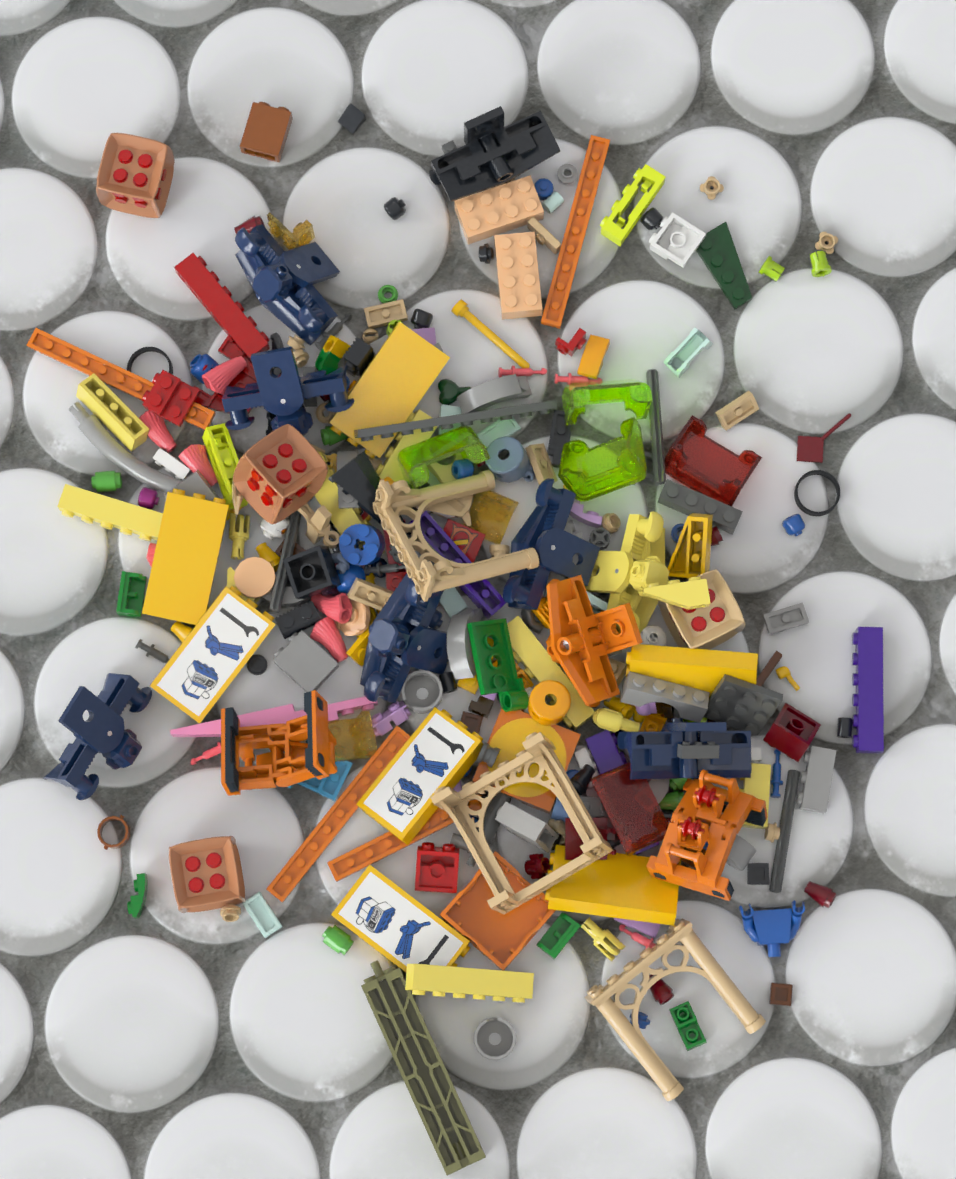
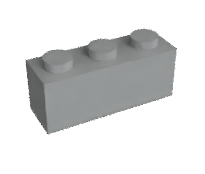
M811 746L809 751H805L804 763H807L806 771H802L800 783H803V790L798 792L797 804H800V810L822 814L827 812L836 750Z

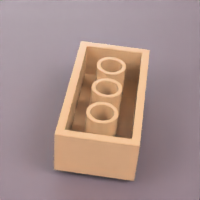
M531 175L454 201L455 211L468 245L525 226L532 217L538 221L544 218V210Z
M535 232L494 235L502 320L542 316Z

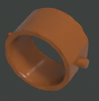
M120 815V817H107L99 824L97 834L100 842L105 845V850L108 847L111 849L121 848L129 841L131 835L130 827L123 820V815ZM110 821H121L126 829L124 839L118 844H107L102 837L103 827Z

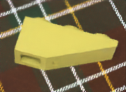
M700 576L688 578V582L681 583L680 580H671L667 582L668 585L660 586L659 583L647 584V588L643 589V596L688 610L709 607L711 604L707 579H701Z

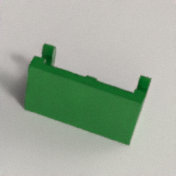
M122 571L116 609L118 615L141 618L147 577L143 576V574Z
M562 912L536 946L552 959H555L581 925Z

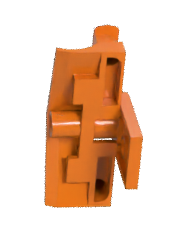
M581 575L562 581L552 579L546 585L550 636L546 640L547 652L553 662L561 664L585 705L591 708L597 707L600 701L620 694L607 654L643 643L631 605L627 603L594 614ZM616 624L621 628L620 633L616 629Z

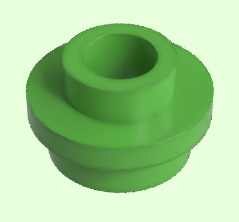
M384 285L378 291V298L383 304L397 301L398 291L392 285ZM386 293L392 294L391 298H385L384 295Z

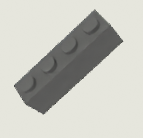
M669 479L666 480L658 499V503L688 516L692 513L713 515L712 526H717L718 529L732 535L743 512Z

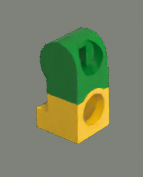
M330 335L316 359V369L318 371L326 370V374L337 370L339 361L344 353L349 351L348 348H351V346L341 339Z

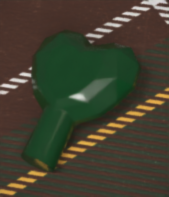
M443 379L438 383V389L441 392L439 402L444 405H450L457 400L459 395L471 389V387H458L455 382Z

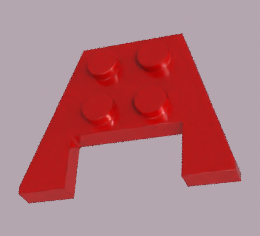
M227 336L218 352L228 359L242 356L247 363V367L228 386L245 388L246 384L257 383L253 364L241 349L238 348L231 337ZM195 385L193 386L200 391L195 403L208 409L225 413L222 394L214 392L211 396ZM252 408L247 409L248 414L250 413Z

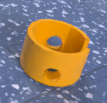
M546 680L540 682L534 687L529 696L528 712L530 716L541 725L550 726L558 724L564 719L570 709V693L558 681ZM553 694L557 699L556 704L552 706L547 705L545 702L546 695Z

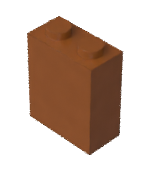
M253 102L240 143L241 153L280 163L293 120L292 112L285 107H271L266 102Z

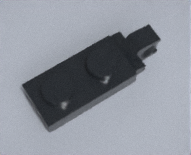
M554 410L548 446V455L553 456V467L559 468L561 457L566 458L574 418L573 412Z

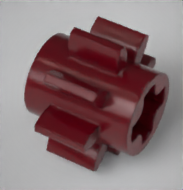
M544 854L529 855L530 860H527L524 865L525 872L531 875V879L545 877V873H548V870L551 868L549 859L544 857Z

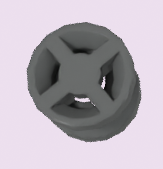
M596 528L591 532L589 542L600 547L599 551L604 550L609 545L610 533L605 528Z
M485 742L476 761L480 763L485 762L488 767L492 768L500 749L497 747L492 748Z

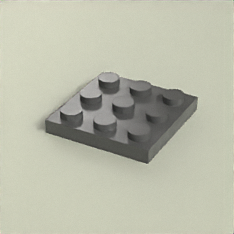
M725 674L709 697L708 709L704 717L716 722H726V725L742 731H751V734L758 735L783 701V694Z

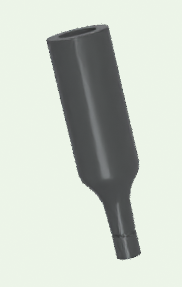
M501 792L492 799L484 817V833L488 845L492 843L500 826V823L495 820L498 809L504 805L505 801L511 802V798ZM470 854L466 864L474 867L476 861L472 854Z

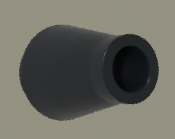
M585 764L570 779L579 796L586 793L592 776L595 773V769L588 764Z

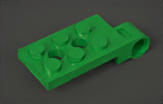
M506 618L468 623V633L480 694L498 693L501 707L505 712L526 709L529 697L524 689L523 678H518ZM488 636L494 641L493 647L487 642ZM492 656L497 659V667L493 666L491 662Z

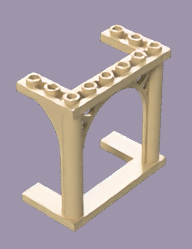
M541 732L531 733L525 738L526 741L522 742L525 750L517 753L515 759L510 762L506 760L500 763L498 769L493 772L487 771L483 773L480 779L474 783H466L462 786L461 791L457 792L449 786H443L435 790L434 795L430 797L434 805L446 811L454 821L494 894V897L487 900L490 908L502 914L510 912L614 851L610 843L603 839L554 752L556 750L554 744ZM533 763H537L540 768L539 773L536 777L531 778L529 776V768ZM522 769H524V775L520 778L517 777L516 773H521ZM546 770L547 774L545 776H547L549 780L542 781L541 778L544 776ZM504 780L505 784L500 786L499 783ZM532 782L548 788L558 797L584 843L580 846L584 854L515 894L487 843L484 833V817L490 802L501 790L516 783ZM485 791H488V797L483 799L481 796H479L480 794H485ZM479 800L482 803V808L477 811L471 810L468 806L469 801ZM470 815L479 816V820L475 823L474 818L471 819Z

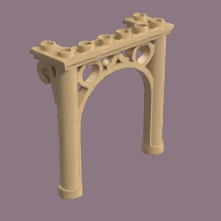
M490 470L421 489H410L405 480L396 481L391 486L384 479L379 481L375 502H373V510L381 519L382 528L387 531L391 545L395 546L399 560L404 563L408 577L412 578L417 594L421 595L424 602L428 601V598L435 592L526 568L530 570L539 566L538 554L534 548L465 564L453 562L440 556L424 539L420 527V518L424 511L437 503L493 490L495 488V479ZM419 506L417 512L412 509L413 507ZM407 515L411 519H413L414 522L411 524H405L401 521L399 516ZM412 532L411 538L408 539L406 533ZM415 551H417V552H419V553L421 554V556H420L419 558H418V556H417V554H416Z
M683 918L681 920L676 919L674 926L669 925V929L666 931L667 934L660 936L656 940L657 944L654 947H648L639 954L641 957L635 962L632 960L623 967L624 971L622 973L611 976L606 981L607 985H594L586 992L588 995L584 997L586 1001L598 1008L662 1090V1095L667 1101L676 1098L684 1090V1087L677 1081L645 1040L638 1024V1011L641 1001L650 987L658 980L676 972L700 974L711 983L749 1034L759 1030L766 1022L763 1016L754 1010L698 938L691 927L693 926L691 922ZM680 949L683 953L680 965H669L667 962L668 955L673 950ZM689 954L700 968L687 966ZM661 956V962L667 968L664 970L662 967L652 969L648 966ZM642 972L643 978L639 984L642 987L639 990L636 985L628 982ZM627 988L634 989V1002L625 1005L621 1004L619 1001L620 994ZM620 1009H632V1024L629 1022V1020L625 1017V1015L622 1013Z

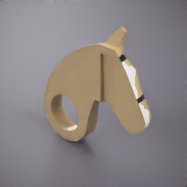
M438 436L433 437L428 441L422 452L424 465L435 475L440 483L457 480L452 475L451 468L453 463L449 465L437 463L432 457V449L437 446L447 447L453 453L454 461L461 459L469 460L468 456L459 443L458 445L439 443ZM473 495L434 504L426 509V511L445 518H461L467 527L471 526L469 509Z

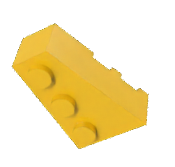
M692 513L687 516L667 568L669 576L691 578L709 571L713 515Z

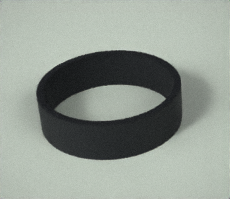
M143 347L132 354L127 364V371L131 372L132 364L139 355L145 352H157L166 357L169 363V373L173 375L171 360L164 351L156 347Z
M809 471L798 480L795 486V502L801 511L810 516L826 515L836 507L840 499L839 483L834 476L826 471ZM811 475H821L828 478L836 489L837 497L835 504L828 510L821 512L811 511L803 506L798 497V486L804 478Z

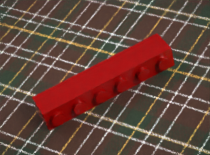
M194 253L190 254L174 267L177 275L252 363L251 354L270 349L269 338L263 331L259 332L255 328L257 324L251 316L248 318L243 313L245 310L238 301L234 302L231 299L232 294L226 286L221 287L218 283V276L213 271L209 272L206 269L207 264L201 256L197 257Z

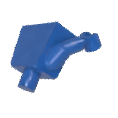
M795 900L792 902V908L754 911L749 903V909L743 911L742 906H739L744 931L753 942H757L758 946L767 945L769 958L781 957L780 944H788L790 940L794 939L801 925L802 913L805 911L804 901H802L801 907H796Z

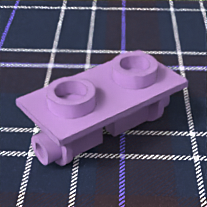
M396 701V703L390 704L388 710L382 714L377 713L370 718L371 721L367 724L373 729L372 731L376 737L379 735L383 736L393 729L389 723L393 720L395 725L398 726L409 719L408 716L411 713L408 708H405L407 706L403 701Z

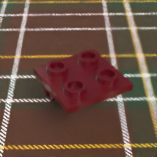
M565 817V860H574L584 854L580 847L584 843L570 818ZM591 817L604 840L607 841L608 833L616 834L615 828L607 826V817ZM613 849L614 851L608 854L616 855V850ZM607 855L598 860H607Z

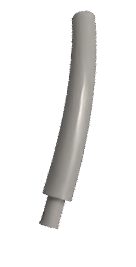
M80 402L74 403L79 411L73 405L69 408V411L80 422L78 428L107 459L133 478L165 493L182 482V480L153 469L133 456L110 435L95 415L90 416Z

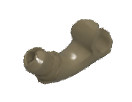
M549 819L548 825L554 831L561 834L559 845L565 844V822L561 819Z

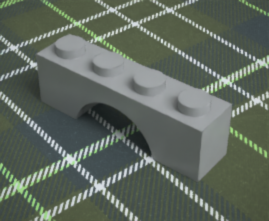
M629 671L622 685L620 702L638 707L651 702L666 703L678 710L680 718L700 723L708 709L709 692Z

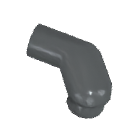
M522 609V621L530 630L540 634L544 625L534 620V614L531 609Z

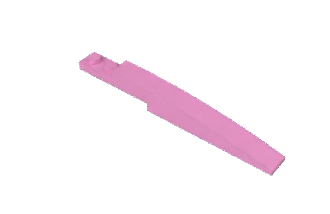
M364 696L328 704V724L339 722V713H342V716L354 714V710L362 709V711L375 709L374 706L378 705V702L369 701ZM293 704L238 715V719H240V727L286 724V721L307 714L304 710L295 711ZM221 719L170 730V733L173 737H221Z

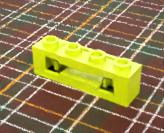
M647 164L642 169L638 168L633 176L635 179L631 185L627 184L622 192L624 195L622 199L615 201L611 208L613 212L609 217L605 216L600 224L601 235L620 247L665 183L666 176ZM641 185L640 191L644 195L629 215L625 226L626 220L621 216L637 195L638 188Z
M225 423L206 427L202 439L223 498L226 499V504H230V510L234 509L232 481L239 459ZM244 498L240 507L247 506L248 504Z

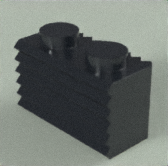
M355 338L356 341H353L351 348H348L349 351H346V354H344V365H348L346 370L348 374L353 377L355 375L360 377L374 358V351L370 345L359 338Z
M312 601L306 602L305 605L302 604V606H298L294 610L291 609L286 614L283 613V615L275 617V621L284 639L291 637L295 632L299 633L301 630L303 631L314 626L317 621L321 620Z

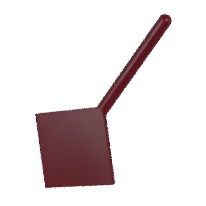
M847 414L822 437L798 436L797 461L823 463L824 440L847 421L851 414Z

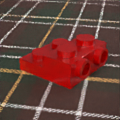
M162 370L161 373L155 374L152 380L154 385L151 391L147 390L142 397L144 403L142 405L145 409L181 427L200 391L181 381L180 378Z
M424 842L422 846H418L415 891L457 893L460 848H455L454 844L449 843L443 844V847H434L435 844L431 842Z

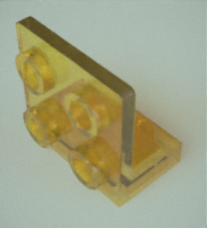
M270 212L267 214L269 231L276 238L280 236L284 240L283 244L287 249L291 250L309 244L315 238L313 225L307 219L303 223H298L293 229V233H291Z
M491 490L476 493L469 511L471 526L468 527L486 534V540L495 544H501L510 519L516 511L519 502Z
M369 710L361 711L356 718L328 722L329 730L337 741L335 746V762L371 758L378 750Z

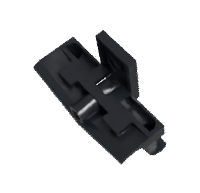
M500 106L465 122L464 142L466 145L431 160L433 170L429 171V176L435 185L442 184L450 202L505 184L559 153L560 149L541 111L504 127V111Z

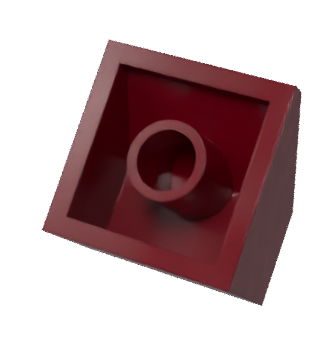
M785 703L763 741L786 754L787 757L799 762L821 724L788 703Z

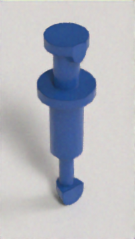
M775 749L776 760L773 764L772 780H770V785H773V793L770 794V797L781 798V794H779V786L783 785V781H781V764L779 763L781 751Z

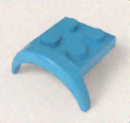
M335 755V765L337 766L335 774H329V777L319 780L314 777L297 784L335 802L353 763Z

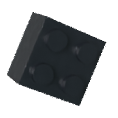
M318 545L283 559L295 599H306L341 585L329 546Z

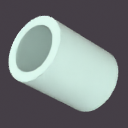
M555 191L542 202V206L551 214L564 203V199Z

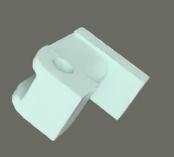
M695 327L690 332V335L674 352L672 351L663 363L680 378L690 367L689 364L704 348L709 349L713 343Z

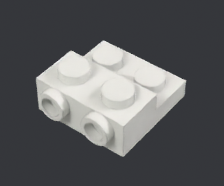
M672 212L670 217L666 216L660 225L662 228L658 234L655 232L649 240L650 250L684 268L706 237V233Z

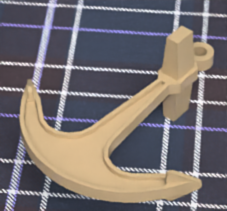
M312 445L318 452L321 451L325 454V450ZM232 481V501L235 515H238L244 497ZM307 503L297 510L307 520L308 527L305 535L313 544H316L324 537L323 544L329 546L330 549H334L339 545L340 535L336 531H330L329 523L332 514L324 505L319 507L316 512Z

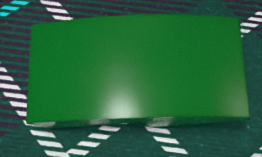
M145 873L136 874L137 879L134 880V890L139 895L130 896L131 901L127 902L128 913L132 914L133 918L140 917L145 905L148 886L147 874Z
M689 1001L669 1009L687 1051L707 1043Z

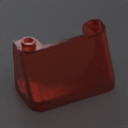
M692 415L671 445L664 459L665 473L688 488L732 507L762 457L750 450H744L740 456L705 436L707 432L705 423Z
M630 761L590 778L592 786L598 793V797L616 830V834L627 857L662 841L668 825L671 823L670 818H665L647 779H630Z

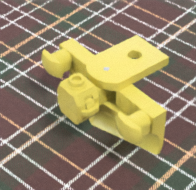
M654 511L650 512L649 518L640 514H629L621 551H599L588 586H585L587 592L610 593L606 610L630 603L640 633L647 627L659 601L643 596V589L647 588V584L659 583L661 586L668 585L667 582L669 581V570L665 566L664 520L659 513ZM616 624V629L620 633L621 628Z

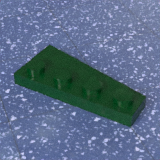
M724 222L706 233V237L696 251L735 310L752 300V295L727 222Z

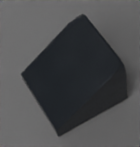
M350 103L338 120V123L354 134L365 122L366 116Z

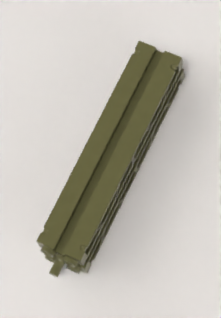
M378 960L372 962L370 965L375 975L363 980L365 984L361 985L444 1171L448 1176L486 1158V1155L410 990H405L406 980L401 969H396L393 966L383 971Z

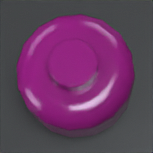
M144 487L139 494L138 505L151 510L155 505L159 504L160 498L156 490Z

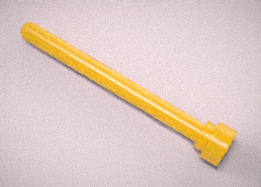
M461 299L455 304L451 310L452 313L457 317L460 316L467 319L521 368H530V364L469 311L466 302Z

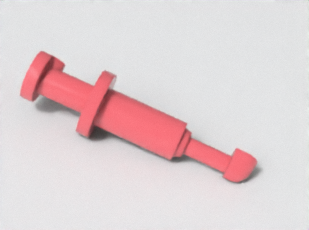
M511 366V369H502V367L498 369L499 378L514 374L516 376H531L533 374L544 375L547 373L545 368L532 370L531 368H515V366Z
M568 373V376H558V374H555L554 383L567 382V386H571V384H601L603 381L601 378L597 380L589 379L583 376H571V373Z
M217 742L218 746L204 751L201 756L192 758L191 765L197 764L196 762L201 759L207 760L220 754L221 742Z
M623 924L619 926L621 932L630 935L632 940L646 948H652L656 945L653 943L654 938L648 939L637 932L632 933L625 929L626 926Z

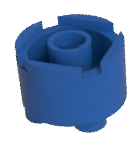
M355 524L348 527L339 538V548L344 559L350 564L371 565L381 558L385 548V540L380 530L374 526ZM360 541H365V545H363V548L359 547V545L361 544Z

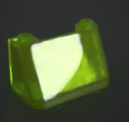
M636 379L569 384L562 393L566 425L576 424L578 416L585 414V406L587 404L624 402L625 411H632L636 415V420L646 419L652 403L651 389L647 384Z
M635 417L621 423L620 432L623 435L621 437L589 448L581 440H572L563 445L558 477L569 491L576 494V500L589 501L645 479L647 465L641 426Z
M461 426L402 449L398 453L397 460L405 481L410 489H415L424 485L429 480L430 475L427 468L429 464L460 453L462 459L468 458L477 465L489 460L490 456L475 431L469 426Z

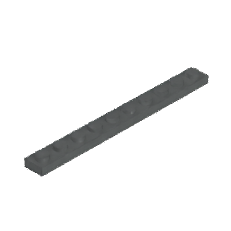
M556 400L358 429L354 430L355 438H361L362 442L374 440L373 436L381 435V438L394 437L393 433L401 432V435L414 434V429H421L422 433L434 431V426H441L442 430L453 428L454 423L468 426L473 425L474 420L488 423L493 422L492 418L500 417V420L513 419L512 415L520 414V418L532 416L534 411H539L540 415L552 413L551 409L557 408Z

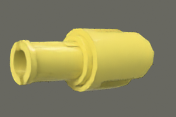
M230 513L229 539L232 541L231 559H236V557L237 560L244 559V544L249 540L250 515H246L244 519L242 514H238L236 518L234 513Z
M598 708L592 716L594 723L598 727L616 733L619 730L638 732L640 728V722L623 718L621 712L608 708Z
M590 917L581 925V928L594 939L593 945L610 961H613L615 956L620 953V950L626 947L608 929L602 930Z

